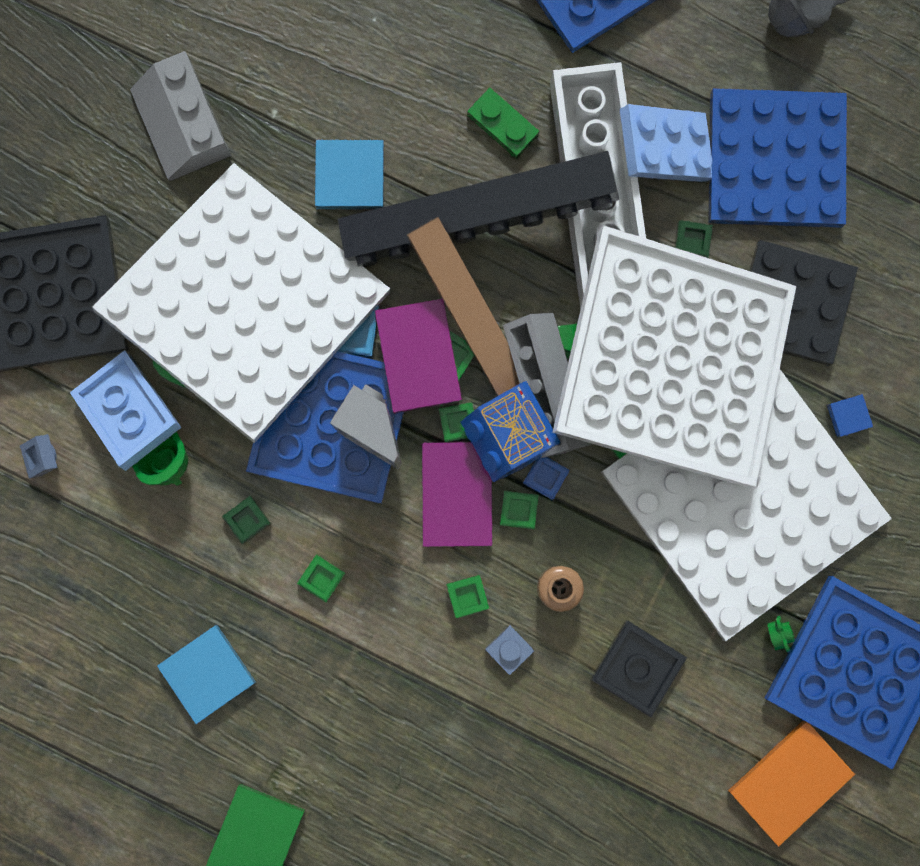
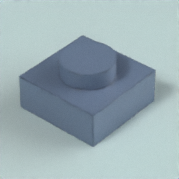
M48 434L35 436L20 445L29 479L43 476L58 468L56 464V451L50 443Z
M511 625L485 648L509 675L534 652L532 647Z

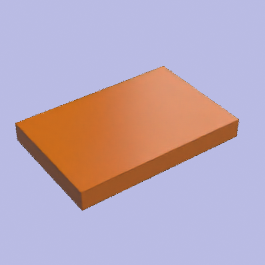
M803 720L734 784L728 792L779 847L842 788L855 773L808 722Z

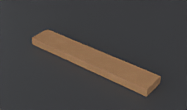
M439 217L407 234L409 241L496 395L499 396L520 384L508 342Z

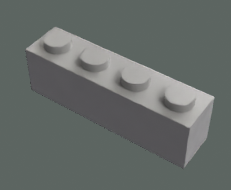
M554 313L529 314L503 325L519 383L527 381L553 428L568 362ZM556 434L561 443L542 455L541 458L564 454L589 446L591 443Z

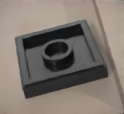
M625 620L592 675L591 680L652 718L687 657L630 621Z

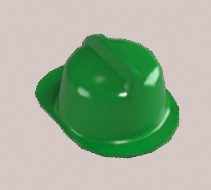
M177 431L132 466L136 476L142 483L150 486L171 484L179 486L182 484L180 478L186 472L189 460Z

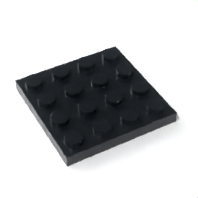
M106 215L0 232V372L123 352L124 350L129 351L127 338L96 314L92 308L118 281L110 220Z

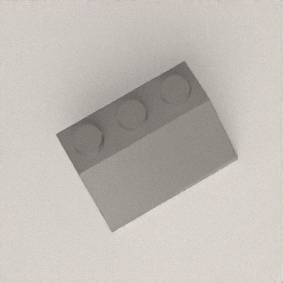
M186 51L154 63L130 89L169 181L231 156Z
M353 385L330 424L345 438L399 469L402 462L391 416L385 403L386 400L383 399L384 396L367 385L362 390Z

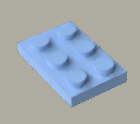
M631 104L620 109L628 176L697 182L711 180L712 154L706 113Z
M125 350L70 392L118 466L125 471L181 428L132 356Z

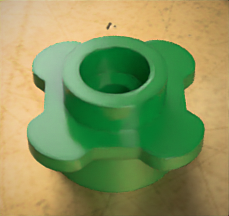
M777 616L776 621L767 623L775 651L785 648L786 652H790L789 643L795 642L789 621L783 623L781 616Z

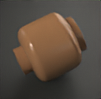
M565 566L550 567L538 579V597L551 610L558 612L569 611L576 607L583 597V581L572 568ZM561 581L563 584L558 586L555 582ZM552 587L557 589V595L553 592ZM565 587L564 592L561 594V589Z

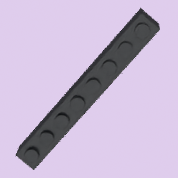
M605 151L338 218L345 259L356 261L357 267H369L377 264V259L385 257L402 259L410 256V251L415 249L409 241L407 234L436 217H439L451 241L455 240L456 243L461 244L474 241L476 235L489 232V235L507 233L510 231L509 227L523 224V227L537 226L544 223L543 219L557 216L558 219L574 217L578 214V210L590 207L593 211L604 210L613 206L612 202L620 199L609 152Z

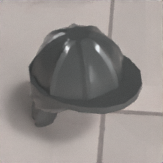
M771 0L768 17L780 35L786 37H800L807 33L812 35L815 33L813 29L822 27L829 20L832 8L849 0Z

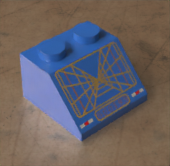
M527 381L518 384L481 405L460 421L466 436L473 444L483 467L493 482L524 469L561 443L556 433H552L553 428Z

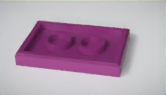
M443 299L375 310L393 413L461 402V392Z
M471 442L422 443L423 547L492 546V479L483 467Z

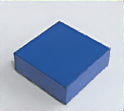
M863 394L827 405L837 438L873 427Z
M539 457L535 460L522 484L553 500L570 470L548 457Z

